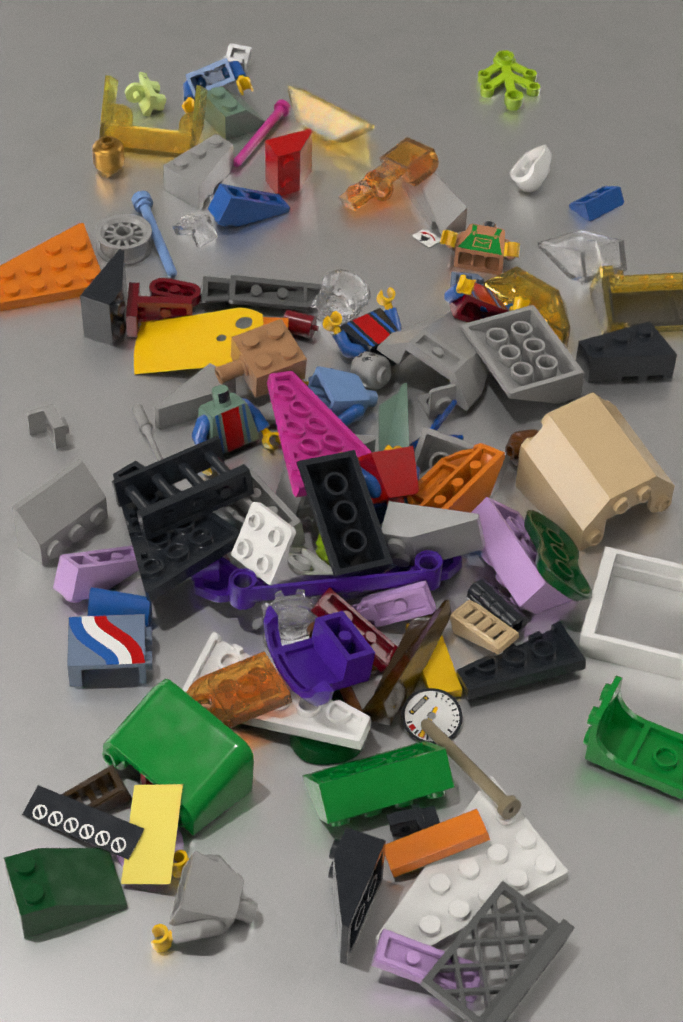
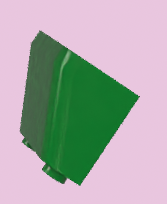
M164 679L154 686L103 743L102 756L108 766L113 764L116 769L124 770L131 764L154 785L183 784L178 826L180 828L184 827L193 836L252 791L254 755L249 745L169 679Z

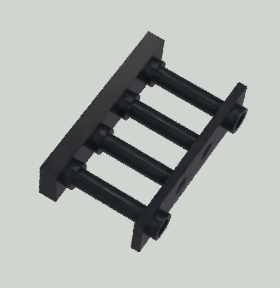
M218 436L111 481L117 505L122 507L133 502L139 509L137 516L142 535L147 541L254 494L250 469L245 464L230 470L224 463L221 440ZM211 467L219 474L206 481L198 475V473ZM187 479L193 486L177 493L171 485ZM156 491H160L165 496V499L151 505L144 498Z

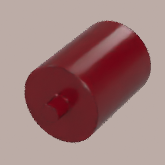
M286 310L283 318H289L288 330L291 334L311 339L314 332L319 330V326H316V316Z

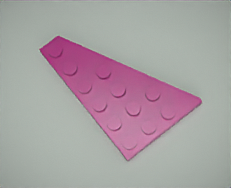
M293 371L269 374L267 381L268 391L292 493L296 498L307 496L297 466L298 461L355 450L357 458L371 453L369 448Z

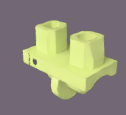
M139 72V83H131L125 89L126 99L132 103L138 102L144 116H151L152 110L163 111L166 97L164 94H159V83L157 81H150L146 73Z

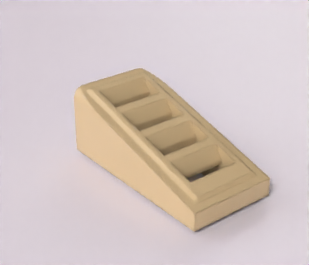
M467 600L450 614L454 634L496 654H500L519 638L517 631L471 600ZM499 634L500 636L494 640L493 638Z

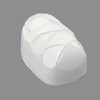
M542 145L526 152L510 171L511 178L522 191L530 193L538 190L542 182L547 178L552 163V154L547 145Z

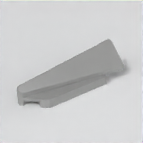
M418 154L414 155L411 166L402 178V188L431 229L438 228L441 235L443 230H450L456 233L465 231L467 206Z

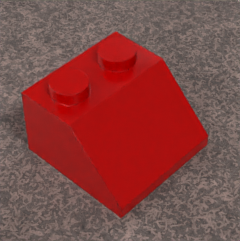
M311 128L265 140V181L275 194L284 196L300 191L311 174L313 134Z

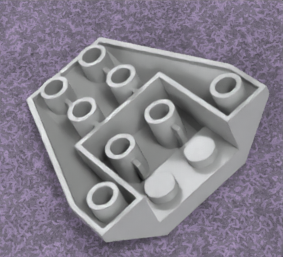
M451 311L393 332L377 348L379 352L398 365L412 354L451 380L449 384L454 383L457 386L455 404L466 411L480 398L489 371L460 329L461 325L467 322L454 318Z

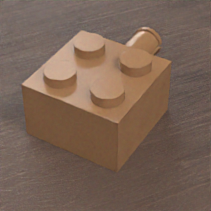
M278 319L233 336L231 338V359L233 361L215 367V375L220 384L242 376L255 398L269 393L267 386L269 374L293 371L301 380L305 379L307 358L283 320Z

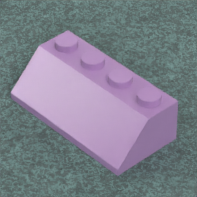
M486 497L471 512L479 514L485 539V547L482 549L481 557L488 565L494 568L497 573L495 575L497 581L509 590L512 595L510 597L511 602L517 605L521 611L525 609L538 614L573 601L553 588L537 570L535 565L537 551L525 530V520L521 514L508 506Z

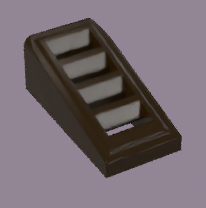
M113 764L62 793V795L83 804L84 802L81 798L88 796L91 801L88 806L103 812L117 808L133 799ZM113 785L115 789L109 792L107 787ZM100 790L103 796L97 799L94 792Z

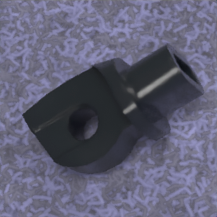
M412 804V809L386 815L391 834L397 838L411 835L440 823L434 805L420 808L419 804Z

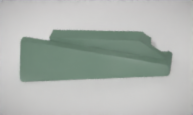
M407 383L400 387L399 393L379 405V451H383L387 445H391L392 448L394 446L409 447Z

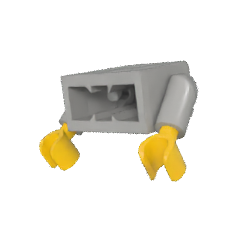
M177 850L174 853V860L177 863H173L172 876L180 878L169 920V924L173 925L172 930H168L165 925L157 924L152 928L154 937L164 936L160 940L151 941L155 951H167L172 946V940L177 944L225 934L235 919L249 924L252 923L258 904L241 898L244 879L220 855H206L194 851L191 857L188 858L184 850Z

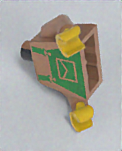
M486 221L483 225L470 224L465 232L459 234L454 231L443 230L440 244H445L449 249L455 251L454 267L501 276L504 259L506 261H513L516 257L519 258L520 243L510 242V240L505 239V230L497 228L496 224L491 221Z

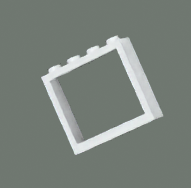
M605 546L580 635L579 650L584 657L683 681L682 654L596 634L611 576L683 592V564Z

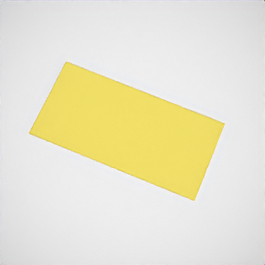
M183 784L134 785L129 823L144 828V831L129 860L124 858L121 884H171Z

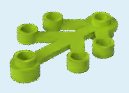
M498 51L493 58V64L485 70L478 72L477 81L482 84L480 95L483 97H492L494 89L503 83L505 84L504 104L509 110H518L523 104L524 94L516 90L515 83L526 88L528 96L535 97L540 94V84L536 82L537 71L516 63L514 54L510 51ZM499 70L502 71L501 74L491 80V76ZM512 70L522 74L523 77L513 73Z

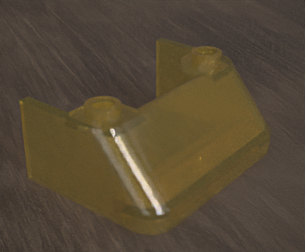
M105 75L99 139L103 136H112L120 140L124 145V152L170 158H176L198 145L204 128L207 89L196 85L194 112L186 113L181 117L179 131L133 126L134 116L132 110L126 105L116 104L118 80L112 76Z

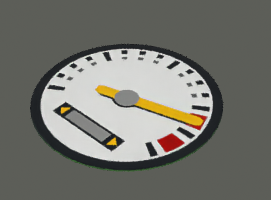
M425 688L411 694L405 701L401 713L404 728L414 739L420 742L428 741L433 744L436 743L421 729L422 720H432L450 739L458 733L463 720L462 710L457 700L446 691L436 688Z

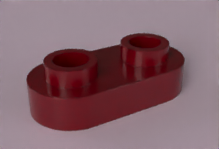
M157 278L149 284L150 296L192 297V307L201 302V289L194 283L169 278Z

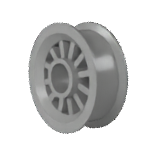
M116 214L103 219L95 229V236L98 240L96 245L98 255L106 262H109L116 252L121 249L124 250L125 265L143 261L151 254L153 249L150 239L152 234L151 225L144 218L133 214Z

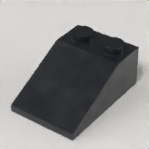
M121 249L116 252L80 295L84 337L113 346L119 337H123L126 332L127 283L124 250Z
M347 827L341 839H335L331 846L329 859L333 860L328 874V878L332 879V900L340 963L347 965L383 880L386 840Z

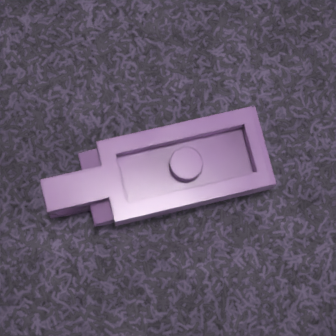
M426 580L371 594L361 598L360 603L351 605L372 625L375 624L376 627L432 614L436 610V605Z

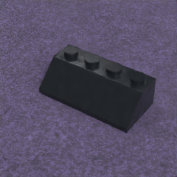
M355 450L298 461L297 466L334 578L383 574L393 562Z

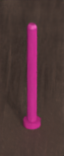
M280 99L275 103L273 113L233 159L234 167H240L278 120L290 113L291 106L287 101Z

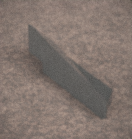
M231 275L230 279L203 276L201 303L228 302L229 304L308 311L324 297L329 296L332 285Z

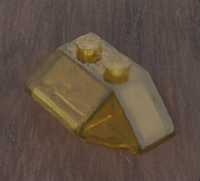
M288 86L287 91L296 122L305 126L303 130L311 128L314 135H317V133L323 135L322 140L328 143L335 144L336 141L346 143L372 131L375 125L302 88Z
M517 266L484 282V286L491 289L504 305L513 304L515 297L530 300L529 306L534 305L568 349L571 328L566 303L559 290Z

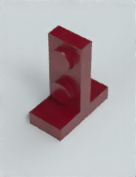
M129 282L126 309L127 337H138L139 324L142 322L193 315L192 297L140 296V283Z

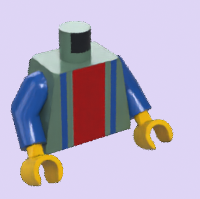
M226 385L213 387V400L200 405L198 409V418L192 432V439L195 445L218 436L221 440L223 454L259 439V433L263 435L262 444L265 448L274 449L269 442L271 436L275 438L278 444H281L279 433L269 430L270 424L261 411L248 399L241 398L235 393H229V388ZM209 468L202 471V473L207 476L212 475V470Z

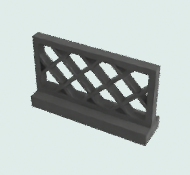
M502 881L424 977L420 985L466 1022H506L564 946L575 927L564 918L558 923L506 882ZM501 895H504L514 903L516 913L499 914L497 900ZM491 909L492 914H487V912ZM525 920H537L547 930L543 935L528 936ZM518 921L521 936L504 937L501 922ZM494 922L497 938L479 939L477 925L479 923ZM471 934L472 939H467V937ZM536 943L531 949L530 944ZM523 944L524 960L508 961L505 945ZM498 946L501 961L484 962L481 947ZM474 947L477 963L459 964L457 950L459 948ZM451 959L452 964L446 965L447 962ZM503 969L504 986L488 987L485 970ZM510 969H516L511 975ZM478 971L481 987L463 988L461 972ZM454 972L456 989L444 990L433 980L439 973ZM497 994L491 1001L490 995ZM483 995L485 1010L480 1017L467 1007L465 996Z

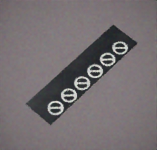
M40 785L35 789L22 813L23 816L128 860L144 831L142 827Z

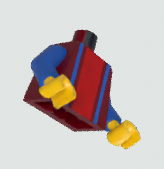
M461 275L457 284L450 286L444 295L445 301L450 305L453 317L467 323L527 307L530 304V300L515 297L513 304L504 305L491 289L475 283V279H467L466 275Z

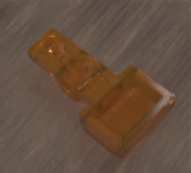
M406 137L379 158L382 163L375 170L369 171L356 184L349 186L339 196L342 205L354 211L372 198L381 202L387 201L393 194V182L397 179L412 186H418L430 177L438 168L439 160L433 148Z

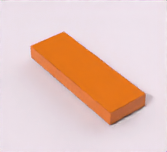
M474 809L386 844L385 857L395 878L489 841L490 837L478 810Z

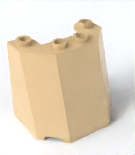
M594 392L547 413L540 421L543 427L531 438H526L520 446L516 488L544 516L561 527L571 537L579 551L601 542L604 537L603 533L607 519L617 514H622L629 508L648 501L647 508L652 513L665 511L672 503L675 485L617 407L610 401H605Z

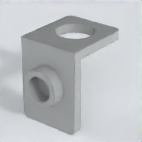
M454 383L441 386L417 397L418 403L429 420L455 413L457 386Z

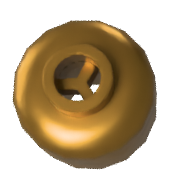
M103 136L92 145L93 164L101 172L113 174L125 164L124 145L120 140L112 136Z

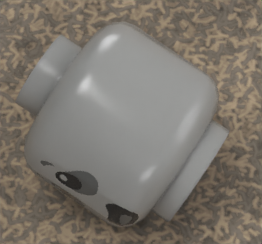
M365 351L352 360L350 373L358 375L365 388L379 390L389 382L391 366L386 357Z

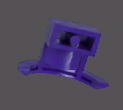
M268 606L264 618V632L270 655L284 681L309 704L315 706L327 704L335 690L369 681L376 652L344 611L315 618L312 638L282 646L278 629L279 616L272 606Z

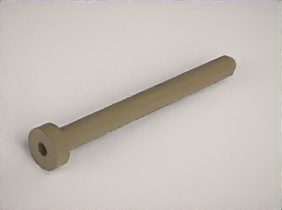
M422 720L421 729L438 746L446 748L447 755L498 805V814L505 820L514 817L521 808V802L514 795L507 796L432 720Z

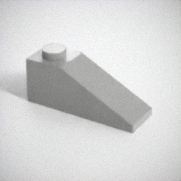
M209 363L154 407L155 427L161 430L197 419L200 405L213 400V387L226 385L229 388V393L236 394V378L220 384L215 375L216 366Z

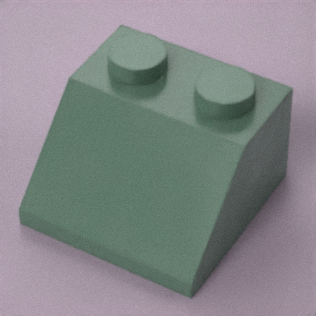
M223 86L215 87L202 93V117L226 140L257 131L265 122L242 98Z

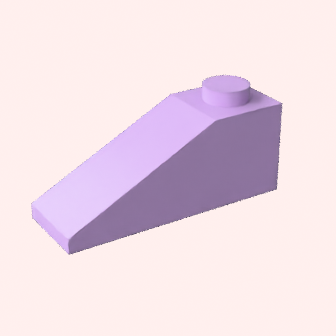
M125 546L60 555L53 588L62 594L67 601L74 603L89 599L91 587L109 590L139 571L133 547Z

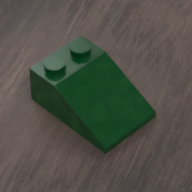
M36 848L4 858L8 884L24 939L128 908L111 854L102 848Z

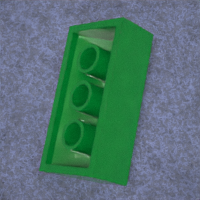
M428 741L418 742L302 775L319 819L327 824L331 823V826L334 827L350 823V818L362 814L363 817L379 815L383 812L382 808L394 805V808L410 806L414 804L413 799L423 796L426 799L438 798L445 795L444 790L454 788L446 748Z

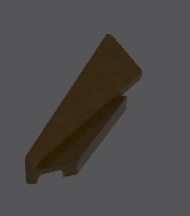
M449 600L441 603L434 613L411 620L374 695L363 708L364 714L370 716L371 721L391 726L399 708L403 707L407 698L413 693L450 619L452 612Z

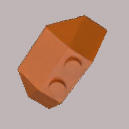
M479 443L474 445L473 449L461 450L441 458L418 481L419 491L417 494L407 497L408 504L471 513L486 497L489 498L491 496L505 459V452Z

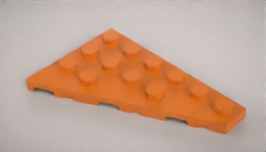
M78 223L0 265V311L80 297L101 271L84 223Z

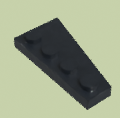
M558 621L551 625V630L543 634L537 631L528 636V641L517 646L512 643L503 653L497 656L489 654L456 670V675L464 694L470 700L583 670L586 668V659L562 623Z

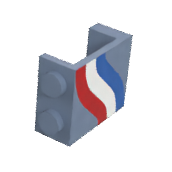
M145 614L69 617L67 657L69 685L83 686V670L138 667L140 683H147L146 670H153L152 651H146V646H152V627H146Z

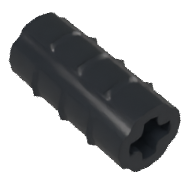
M481 578L474 582L468 589L466 596L468 600L479 604L518 633L524 629L528 618L519 610L517 605L511 603L508 597L504 596L486 578Z

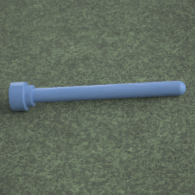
M138 191L131 198L133 207L151 225V237L168 277L174 278L177 275V270L151 211L153 207L151 195L147 191Z

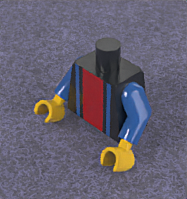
M389 287L387 290L389 298L383 296L382 290H380L376 298L378 304L385 307V311L378 308L341 326L339 325L342 322V316L338 311H333L330 317L327 315L323 319V328L327 331H333L334 335L332 337L344 357L354 359L365 351L386 357L377 350L378 346L391 333L402 329L396 307L393 308L392 305L396 295L392 287ZM386 357L391 367L397 365V363Z

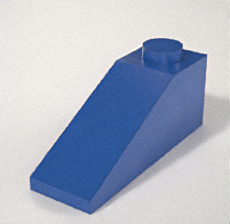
M219 184L208 207L214 220L222 226H242L288 213L291 209L279 194Z

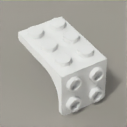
M253 502L232 550L231 555L270 586L334 578L331 566L303 545H292L296 535L294 527L262 503Z

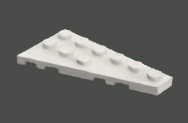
M215 632L211 633L182 689L217 718L361 750L371 727L370 716L340 700H330L327 704L320 706L309 704L288 686L274 664L261 657L254 658L244 652L243 647L235 643L233 645L226 643Z

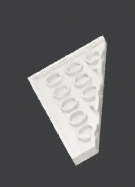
M493 776L490 777V779L507 795V793L503 790V788L499 785ZM480 788L463 814L477 809L488 831L490 840L426 865L375 937L374 946L377 947L380 933L383 929L438 949L457 938L502 881L530 900L567 880L569 871L520 810L511 819H503L497 812L498 805ZM501 895L497 900L499 914L515 908L514 903L504 895ZM491 909L487 912V914H492ZM479 923V924L477 925V927H479V926H481V925H483V924H485V923Z

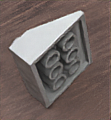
M534 305L461 325L460 329L509 398L558 404L581 397L584 371Z

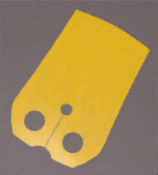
M241 307L142 322L134 347V373L136 375L198 369L206 367L209 363L217 367L232 362L231 338L263 326V314ZM244 317L252 319L253 322L248 328L240 329L236 327V322ZM219 335L227 337L224 341H217Z

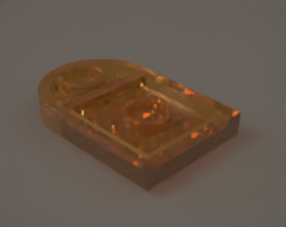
M265 651L200 677L191 684L186 692L199 704L211 705L207 710L229 728L292 703L291 693Z

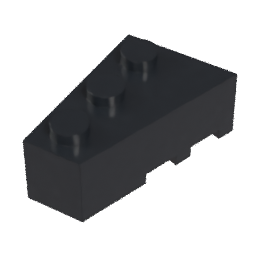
M650 321L581 340L578 342L576 362L584 371V378L587 382L622 381V377L638 376V380H647L648 376L663 375L664 379H672L677 353Z

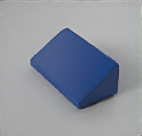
M602 186L569 204V208L585 220L593 221L624 204L621 187Z
M91 587L87 616L145 614V625L150 627L153 619L152 602H149L146 596Z

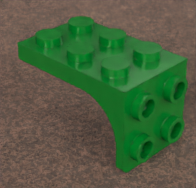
M616 675L612 684L606 683L599 698V701L602 702L599 707L593 706L589 714L587 725H590L583 740V744L587 746L585 759L683 800V734L635 714L622 699L621 684L623 678Z

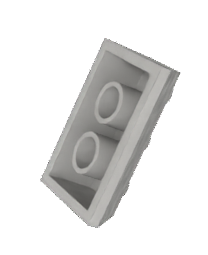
M423 427L414 452L416 465L420 468L419 480L441 458L461 450L473 449V446L476 444ZM505 455L493 491L489 497L491 499L502 483L511 458L510 456Z
M80 459L12 507L18 549L42 566L50 560L57 558L62 551L74 542L81 540L85 534L96 526L101 525L108 518L106 496L84 462Z

